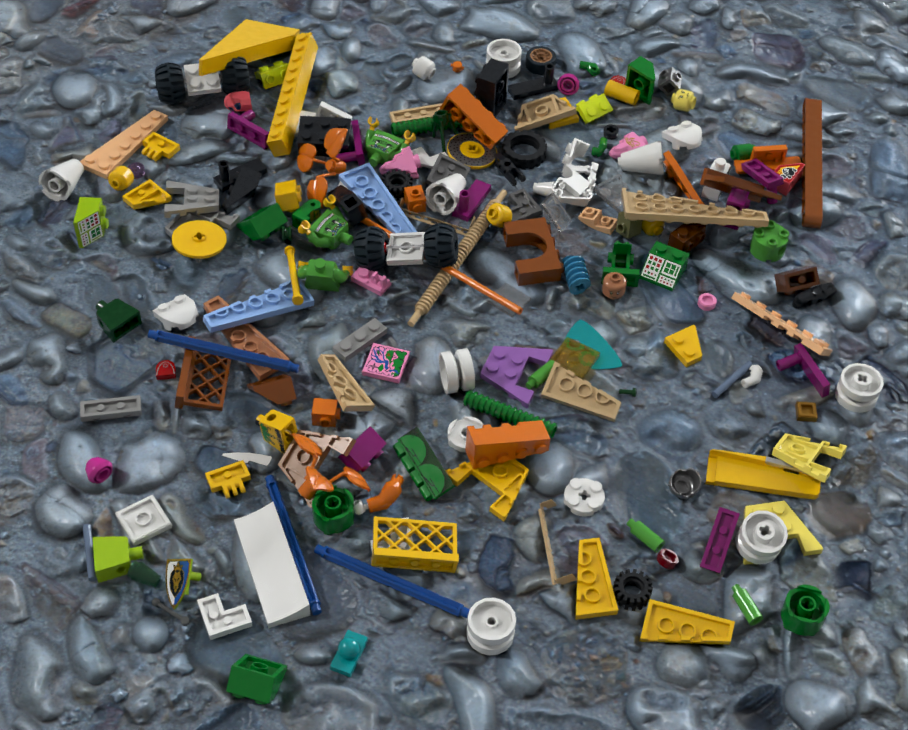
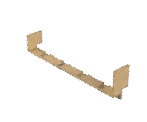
M403 198L399 204L401 209L405 202ZM402 209V211L405 212L404 214L408 218H412L430 225L435 224L431 223V221H435L437 223L443 222L425 215H421L406 209ZM475 216L472 219L469 229L476 221ZM443 222V224L454 227L456 233L466 235L463 232L469 231V229Z
M550 499L540 503L538 511L552 585L558 583L564 585L576 581L577 578L573 574H569L557 579L543 508L549 509L557 506Z

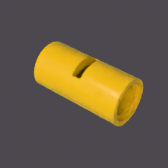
M609 80L605 86L604 94L635 106L640 96V90Z

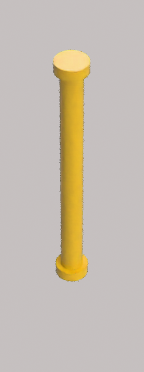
M289 245L284 248V253L287 256L292 284V302L294 305H301L304 299L300 293L294 258L295 248Z

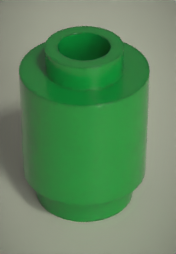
M750 143L733 145L730 150V157L733 160L750 159L755 145Z

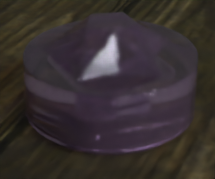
M135 162L128 165V168L134 174V179L144 176L145 169L143 164Z

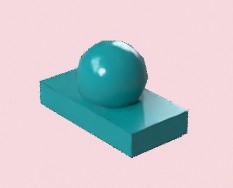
M347 630L344 638L339 642L338 650L330 665V670L351 677L368 642V637Z

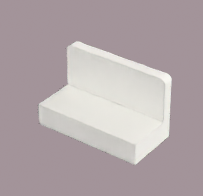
M323 101L320 103L315 115L316 117L351 118L352 120L351 115Z

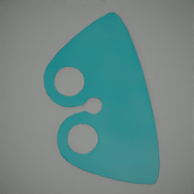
M580 319L569 330L564 340V345L569 351L580 352L585 347L591 348L590 351H585L578 357L579 363L583 367L589 369H612L622 366L617 353L587 322ZM571 340H578L581 345L579 348L574 349L569 346V342ZM590 355L594 357L595 361L593 364H585L583 357Z

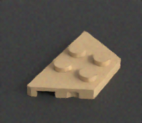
M551 94L522 104L521 112L517 118L518 124L514 129L515 131H528L577 114L576 108L568 106L566 101Z

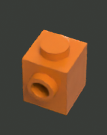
M422 186L404 187V201L407 210L415 213L426 212V197Z
M314 398L311 413L312 425L336 427L337 419H341V408H338V400Z

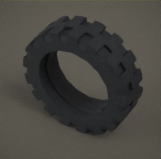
M517 130L515 133L511 132L508 136H505L502 142V155L509 158L521 170H526V168L534 169L535 166L539 167L545 161L547 143H545L544 138H541L540 134H535L534 131ZM527 144L537 149V152L531 155H520L511 150V148L516 145Z

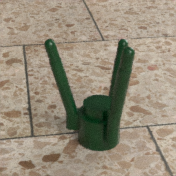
M438 110L433 115L432 137L435 138L438 124V127H440L442 152L446 153L444 127L449 122L454 134L457 135L458 132L453 123L451 113L448 114L447 110Z

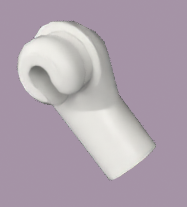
M752 365L749 368L751 370L750 377L741 380L744 388L760 383L763 370L759 365Z

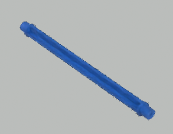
M149 330L148 338L155 339L157 342L177 345L263 367H270L288 373H298L300 365L294 364L292 361L161 330Z
M268 475L265 478L266 487L277 510L313 615H319L322 612L321 602L316 594L282 499L278 482L275 480L274 475Z
M318 544L315 547L314 553L321 555V558L344 566L349 570L388 585L430 605L439 607L453 615L468 618L470 609L464 607L463 604L440 596L435 592L328 546L324 547Z

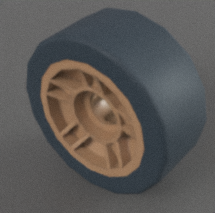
M536 46L527 51L525 65L533 74L544 75L545 64L547 63L556 65V54L548 47Z

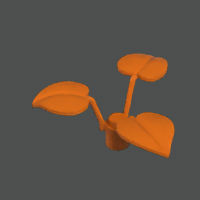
M332 128L327 132L324 139V147L327 149L326 154L332 158L327 162L314 158L316 148L312 144H303L298 151L297 165L300 171H310L314 161L324 164L328 172H330L316 176L315 180H311L307 186L308 199L320 201L321 208H323V200L328 189V183L324 177L336 176V174L346 171V163L336 158L348 131L346 128Z
M295 433L290 435L294 437V440L302 450L313 456L311 466L305 468L307 474L304 477L305 482L298 489L304 498L311 500L318 490L332 492L334 490L332 483L343 476L347 477L354 485L368 492L371 491L364 477L348 466H345L343 472L330 480L322 476L314 468L318 456H322L319 446L304 435Z

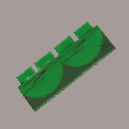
M418 427L397 439L398 442L393 445V448L398 457L401 458V462L408 473H410L412 480L417 488H419L425 501L436 500L455 487Z

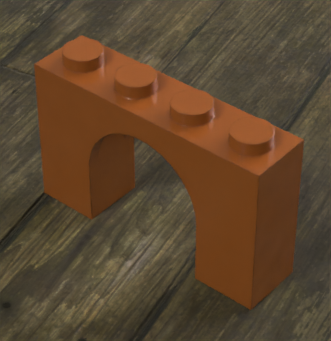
M545 217L504 222L503 238L506 247L532 245L541 249L544 253L537 258L515 261L514 274L518 286L560 281L561 273H564V266L559 261V250L555 249L554 236L551 237L550 224H547Z

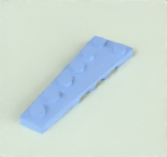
M370 163L339 174V180L356 194L363 205L389 231L393 233L417 232Z
M298 277L300 293L304 299L301 305H294L292 302L293 291L290 280L280 284L279 288L265 290L262 295H252L247 301H237L229 306L203 315V322L209 332L213 333L314 306L315 300Z

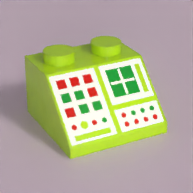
M79 198L73 221L79 248H84L103 237L105 229H108L109 220L105 217L106 206L103 205L102 198Z

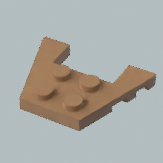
M298 430L296 433L310 438L321 449L322 456H318L314 467L317 471L331 448L347 457L356 443V440L351 437L345 438L338 435H325L304 430ZM293 438L278 463L281 470L297 489L305 482L304 477L307 475L305 468L311 466L313 456L302 450ZM314 497L311 500L304 498L307 502V505L310 508H312V500L314 499Z

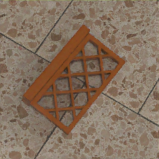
M704 168L700 185L730 194L732 187L748 191V199L760 203L762 197L780 201L782 199V195L764 190L765 186L710 168Z
M186 348L176 393L175 408L183 409V405L222 411L231 359L223 358L221 360L219 356L212 354L201 356L198 351ZM213 357L217 362L210 365L206 360ZM202 362L206 368L199 371L195 365ZM221 365L225 371L218 374L214 369ZM210 371L214 377L207 380L203 374ZM199 377L203 383L196 386L192 380ZM218 380L223 386L215 389L211 384ZM207 386L212 392L204 395L200 390ZM195 392L200 397L198 400L188 399ZM216 396L220 403H211L208 399Z

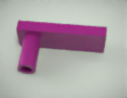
M248 110L241 115L233 111L228 114V129L263 149L269 147L266 143L269 132L250 122L256 117L253 110Z
M353 120L351 123L355 151L338 154L336 158L345 163L358 161L359 166L366 164L358 120Z
M758 159L741 163L742 170L765 186L767 191L777 194V186L784 184L783 177ZM767 198V203L775 204L777 200Z
M476 179L468 190H461L459 203L452 212V216L468 222L491 191V185Z
M802 343L794 345V354L776 361L779 371L799 364L820 396L823 398L829 395V381Z
M719 507L700 564L701 568L720 574L740 513Z

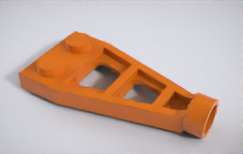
M668 150L663 153V164L666 168L667 176L675 180L688 199L698 200V204H704L671 152Z

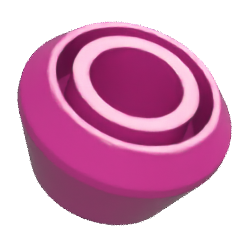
M564 74L558 80V89L564 95H573L579 89V80L573 74Z
M101 457L88 460L85 468L88 480L96 484L104 482L112 473V463Z

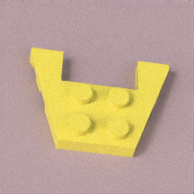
M785 433L773 448L772 455L825 483L830 476L831 468L814 463L815 459L820 453L841 459L846 452L847 446L840 444L839 447L829 446L830 442L822 441L820 444L810 442V438Z
M785 501L745 506L744 519L755 511H769L780 517L787 527V539L797 538L803 556L822 553L823 547ZM743 558L744 565L754 564Z

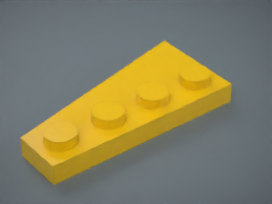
M600 538L579 540L575 620L617 615L618 606Z

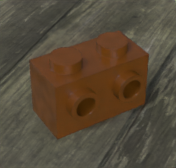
M700 223L682 224L670 233L668 245L688 253L704 240L706 225Z
M805 266L774 274L777 292H784L785 295L794 294L796 290L800 289L804 291L820 284L817 266Z

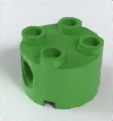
M769 220L768 227H755L750 242L751 254L763 262L771 260V262L780 260L786 250L789 231L776 224L773 220Z

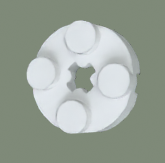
M469 416L458 421L457 419L452 421L447 431L448 445L459 452L466 453V437L462 434H467V426H474L475 429H479L484 424L479 419Z
M573 478L565 488L563 500L564 504L571 509L570 511L573 514L588 517L602 509L605 493L602 489V484L598 481L586 478ZM580 495H587L588 497L586 500H582Z

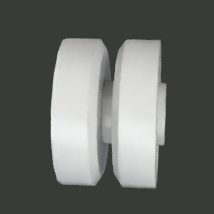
M510 39L494 40L487 46L486 64L491 58L509 64L508 78H512L520 72L522 49L517 42Z
M467 348L458 349L455 355L451 351L440 352L439 370L445 393H456L459 386L463 391L473 390L475 388V374L469 350Z
M861 363L848 365L841 373L835 390V398L842 407L849 411L857 413L868 412L876 405L884 385L883 377L872 366Z
M755 511L750 513L744 519L735 538L736 548L740 555L751 563H770L779 555L781 549L786 544L788 538L787 527L783 520L772 512Z
M484 598L476 602L470 608L467 618L466 633L471 647L485 655H499L507 651L512 645L515 634L516 616L514 610L508 603L497 598Z

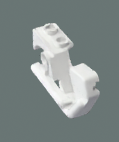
M574 138L572 143L567 144L565 149L567 154L564 155L562 160L564 164L562 176L564 178L559 177L549 192V197L555 202L581 207L588 205L593 196L592 191L596 184L595 181L597 179L595 177L599 164L592 162L591 166H574L571 163L575 158H583L590 144ZM579 173H585L586 175H588L587 180Z

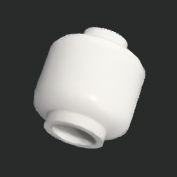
M421 56L420 58H415L412 62V72L420 79L430 80L436 72L435 63L427 57Z

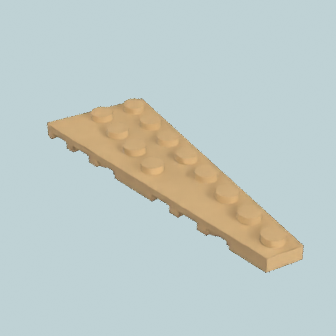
M626 188L621 190L625 219L631 221L700 223L702 225L718 224L720 226L735 225L738 227L753 226L756 228L768 227L769 224L767 212L752 209H742V211H739L733 206L728 205L725 208H721L711 202L709 205L698 204V200L676 196L665 198L658 193H654L651 196L643 194L641 190H638L637 193L628 192Z

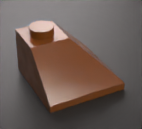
M286 374L247 384L249 389L276 404H281V406L290 405L292 400L297 399L291 376Z

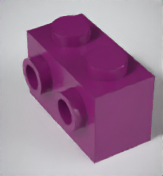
M732 187L726 207L727 205L733 206L739 211L748 209L751 202L748 199L749 192ZM725 225V226H724V227L731 228V229H734V230H738V229H739V227H738V226H735V225Z
M369 426L356 439V443L348 456L340 454L338 458L346 466L355 469L357 472L359 470L364 472L371 465L369 461L372 458L376 460L384 452L382 448L387 443Z

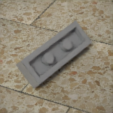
M374 318L332 347L333 352L346 362L387 334V327Z
M140 395L80 402V418L82 422L142 415Z

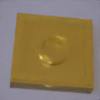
M567 337L550 360L561 364V367L566 370L569 369L583 380L600 357V352Z

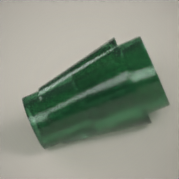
M134 561L127 573L131 581L156 587L161 580V576L142 561Z

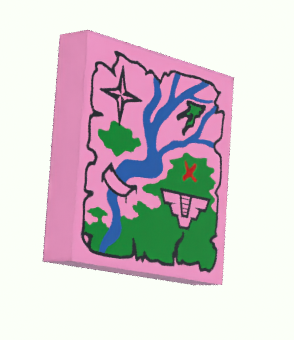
M373 343L362 370V375L399 384L409 359L410 351Z

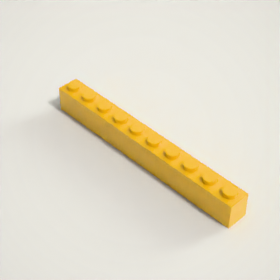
M311 32L296 35L266 141L274 157L290 155L318 50V45Z

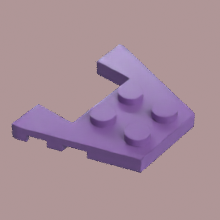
M494 346L480 372V378L496 389H502L508 393V397L513 400L517 399L522 403L523 407L528 408L534 396V391L517 386L528 361L543 366L551 360L553 350Z

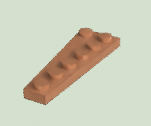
M219 295L203 303L207 314L229 306ZM250 323L220 330L234 348L290 361L282 351ZM246 363L259 381L279 371L270 367Z

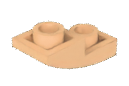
M585 207L578 216V219L587 226L609 235L613 233L617 226V219L603 216L600 209Z

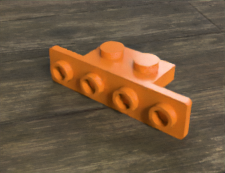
M787 145L753 147L751 158L734 160V167L737 174H747L742 170L741 163L753 159H758L773 171L779 165L802 162L799 156L786 157Z

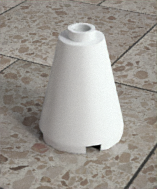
M661 141L621 153V157H618V167H622V171L664 175Z
M71 159L44 170L39 176V185H42L43 193L54 201L68 199L84 172L83 164L77 159Z
M456 173L430 184L426 188L425 195L427 206L433 212L442 213L441 215H448L453 212L459 202L460 191L464 190L466 186L465 178L461 174Z

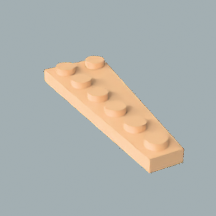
M156 110L151 111L103 146L85 156L80 161L83 164L84 170L107 180L108 175L116 167L122 166L143 145L142 141L153 131L157 132L168 121V115Z
M743 291L741 294L734 292L731 299L767 321L770 320L771 324L775 327L786 330V334L797 340L801 339L803 345L817 354L829 357L833 350L829 348L830 344L822 339L812 338L814 334L805 329L802 332L793 321H784L781 319L782 315L774 310L772 312L766 309L767 306L760 301L753 302L750 300L751 296Z

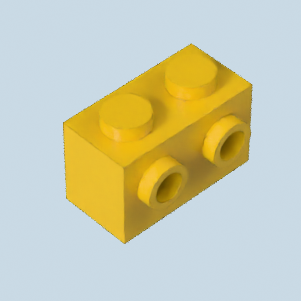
M296 179L275 183V200L282 211L293 212L298 209L299 202H302L301 186L297 185Z

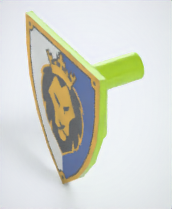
M167 559L166 591L169 602L174 610L178 607L184 595H189L190 580H201V573L191 572L193 559Z

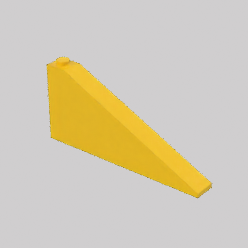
M245 19L199 59V76L225 70V66L233 58L243 57L249 63L291 51L296 35L300 34V29Z

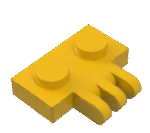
M153 131L142 141L145 148L141 154L150 159L152 158L154 161H158L162 156L170 159L180 150V144Z
M244 460L206 472L205 478L212 493L222 490L225 498L228 499L230 498L229 491H232L234 496L238 495L236 488H239L242 494L246 492L243 482L251 480V475Z

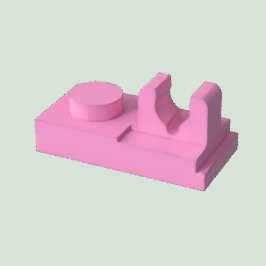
M359 267L351 276L352 282L379 296H382L391 286L390 280L385 275L381 276L377 271H370L366 268Z

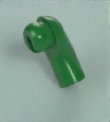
M580 61L579 69L587 70L592 76L600 73L596 63Z
M600 138L598 148H592V156L600 157L607 148V138Z

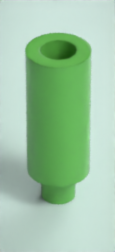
M549 360L529 376L528 382L525 384L526 387L532 389L542 385L548 379L555 361Z
M631 518L626 525L631 528L630 532L651 550L657 553L662 549L665 541L640 520L636 522Z
M735 584L732 587L734 592L732 597L749 625L758 624L763 620L762 614L745 588H741L739 584Z

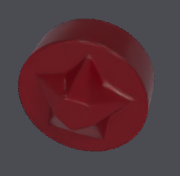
M661 549L656 557L658 563L666 569H674L679 562L676 553L670 549Z

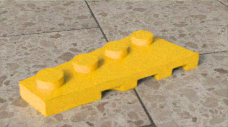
M650 599L639 641L730 645L735 621Z

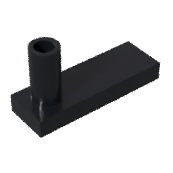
M545 64L544 77L508 85V92L513 100L558 90L557 81L554 78V64Z
M257 158L229 170L228 161L221 160L218 162L219 175L213 177L214 183L224 192L229 190L230 185L234 186L235 181L233 179L236 171L240 172L242 166L262 173V175L268 173L267 167Z

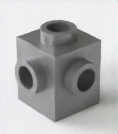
M671 67L659 74L658 87L667 97L681 88L682 76L680 72Z

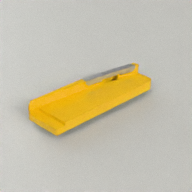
M712 449L709 451L705 484L815 500L819 497L821 481L779 459Z

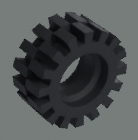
M393 169L392 172L387 171V174H384L382 177V182L393 198H396V201H400V198L404 199V187L413 186L412 176L410 177V173L406 174L405 170L401 172V169H398V171Z
M627 569L625 573L623 571L620 572L614 581L613 591L616 602L619 601L618 606L620 607L625 605V610H628L629 607H632V611H635L636 607L641 610L643 606L646 607L651 598L653 590L652 581H649L648 575L643 577L644 572L636 573L637 569H633L632 573H630V569ZM627 585H633L638 587L641 592L637 595L627 593L624 588Z

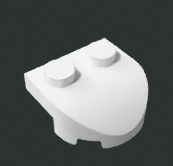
M684 121L680 125L671 126L667 130L662 131V138L672 142V149L679 150L680 147H687L690 150L701 145L702 130L700 126L691 123V121Z
M185 294L176 296L174 300L160 304L158 308L152 310L154 317L161 321L164 328L168 331H171L172 327H178L179 330L188 328L196 323V317L199 316L195 302Z

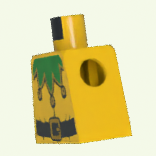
M273 409L265 416L262 414L258 415L255 420V424L261 429L263 439L284 454L294 438L290 435L298 432L295 418Z

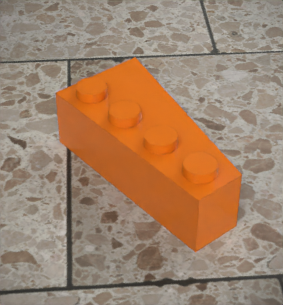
M459 84L447 95L439 109L447 110L448 114L451 113L454 122H460L465 131L473 132L474 138L490 150L508 133L505 125L500 123L493 113L488 111L481 101L476 99L462 84Z
M542 420L519 422L516 426L502 423L500 427H491V424L483 425L479 429H475L474 426H467L465 451L473 469L485 468L488 465L505 463L509 460L522 459L529 455L542 454L549 451L550 437Z

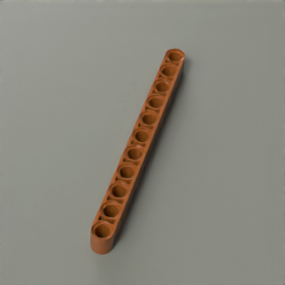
M805 98L802 109V163L805 164L802 174V227L820 229L823 218L822 100Z

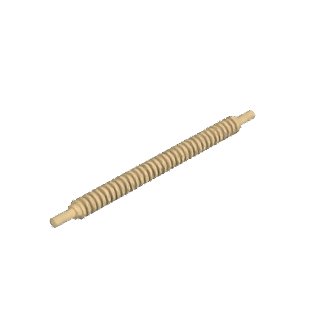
M501 190L496 199L490 200L459 243L458 259L451 267L456 270L460 268L490 225L486 219L488 208L494 203L501 204L507 195L506 190ZM442 269L439 271L416 303L415 312L407 322L410 327H414L418 319L429 312L453 278L452 275Z

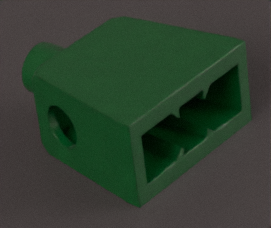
M114 299L108 304L101 300L96 305L98 324L113 343L142 324L140 311L120 299Z

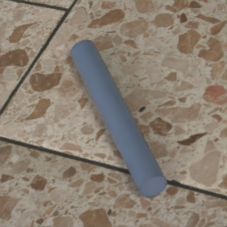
M747 361L712 392V396L718 398L753 365L752 362Z
M84 524L83 535L88 580L96 581L91 524Z

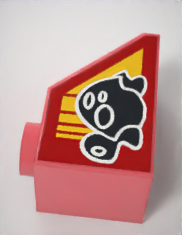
M805 164L779 165L774 172L783 177L784 184L777 186V192L787 196L802 177Z

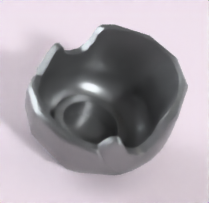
M691 467L676 470L669 480L671 493L680 499L692 498L701 487L702 480L700 474Z

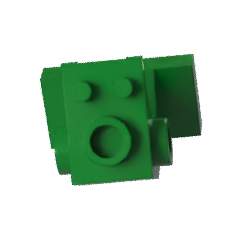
M616 241L613 244L612 252H608L607 263H611V267H603L601 284H603V279L607 274L617 272L626 278V286L638 287L640 269H630V265H633L634 254H631L632 244H629V242L620 243V241Z

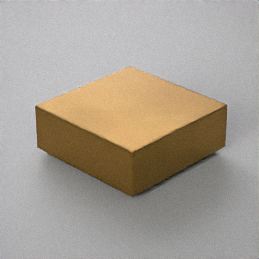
M796 401L797 421L816 422L818 418L816 403Z

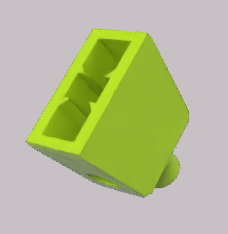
M126 536L93 537L94 566L98 583L130 574L132 572V561L144 559L142 546L130 548L128 537Z

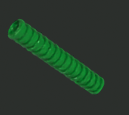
M430 117L427 119L422 118V120L417 119V121L414 119L411 122L407 120V122L402 121V123L397 122V124L393 122L391 124L392 135L401 137L406 130L410 131V135L412 133L417 134V132L419 134L422 132L427 133V131L432 132L433 117L432 119ZM453 121L456 128H458V126L460 128L463 127L460 122ZM449 122L448 125L444 127V130H447L448 128L452 129Z
M469 390L465 394L464 406L469 405V408L472 409L474 407L476 411L486 412V415L497 416V419L500 420L502 418L504 422L514 423V426L519 422L542 420L550 439L555 435L557 430V423L555 422L552 424L550 420L545 421V418L534 417V414L529 415L527 411L517 410V407L506 406V403L501 404L499 400L495 401L494 398L490 399L489 396L484 397L483 394L479 395L478 392L473 393V390Z

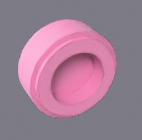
M704 293L699 296L697 304L700 309L711 311L716 307L717 299L712 294Z

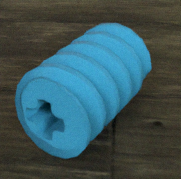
M574 255L563 258L562 263L569 292L573 295H579L591 285L585 260L581 256Z

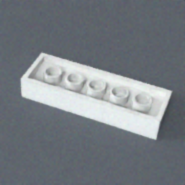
M274 502L249 515L234 519V525L268 628L310 616V605Z

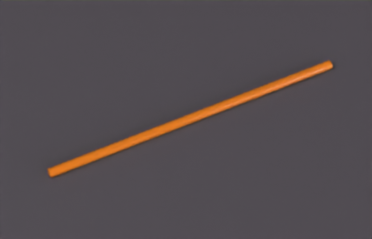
M369 218L360 221L368 227L374 226L383 229L389 239L390 233H393ZM453 267L442 268L443 271L518 315L522 313L523 308Z

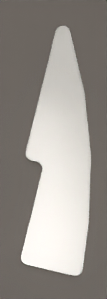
M236 452L222 454V456L234 460H244L245 463L252 461L268 466L272 459L271 456L255 453Z

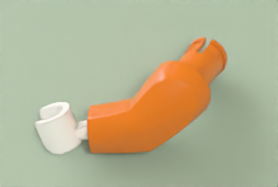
M396 474L392 475L391 480L384 484L379 495L366 499L367 503L364 505L360 499L355 500L354 512L361 515L367 509L369 513L388 509L401 495V485L404 482L403 477L398 474L397 478Z

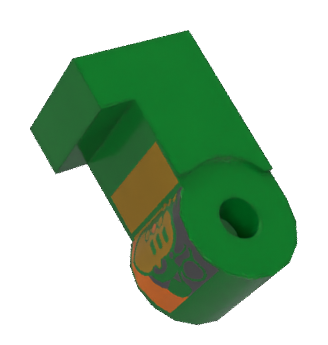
M310 199L292 214V226L298 229L303 220H307L310 225L314 220H317L321 216L320 201Z

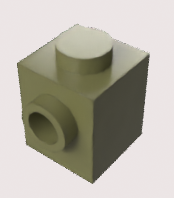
M624 211L619 212L616 232L628 239L641 234L643 220L631 221L625 219Z

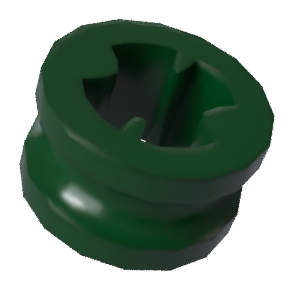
M282 226L283 242L285 240L292 241V226L288 228Z

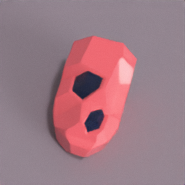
M247 91L231 92L226 95L224 106L229 110L237 112L252 110L250 93Z

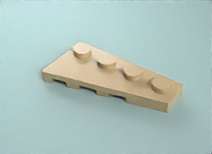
M321 354L318 362L343 412L372 411L375 404L335 354Z
M556 361L541 393L542 398L615 422L621 407L619 400L601 389L598 390L590 382L582 380L569 369L566 370L561 367V364Z

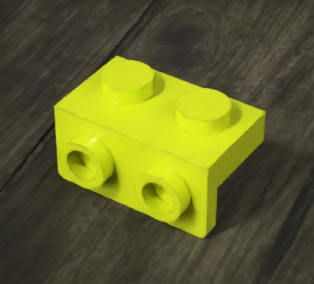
M277 61L273 63L274 66L258 68L259 71L254 72L255 77L262 81L264 89L283 84L288 63Z
M604 93L599 96L594 94L588 98V101L582 100L576 104V112H579L585 125L613 111Z

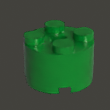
M333 485L334 490L332 492L318 490L312 500L314 524L325 535L343 532L353 525L354 499L351 492L344 487L341 489L337 488V485Z
M799 585L797 588L791 589L781 609V619L784 628L798 635L815 636L822 628L829 613L830 604L828 599H825L822 591L811 585Z

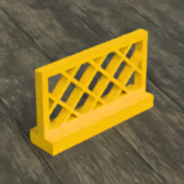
M374 516L371 566L456 572L459 562V554H457V523ZM378 524H386L390 529L383 533L378 528ZM407 526L411 531L405 535L398 528ZM423 527L428 528L432 532L425 536L419 530ZM443 529L452 530V535L446 538L440 531ZM393 532L400 537L395 543L388 537ZM414 533L421 539L416 545L409 539ZM435 535L442 541L437 546L429 540ZM384 540L390 547L377 548V545L380 541ZM406 542L411 548L409 550H402L398 545ZM426 543L432 550L426 552L422 551L419 547ZM447 545L452 550V554L443 553L440 549Z

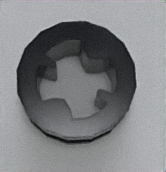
M613 124L606 125L603 135L609 140H614L618 137L619 129Z

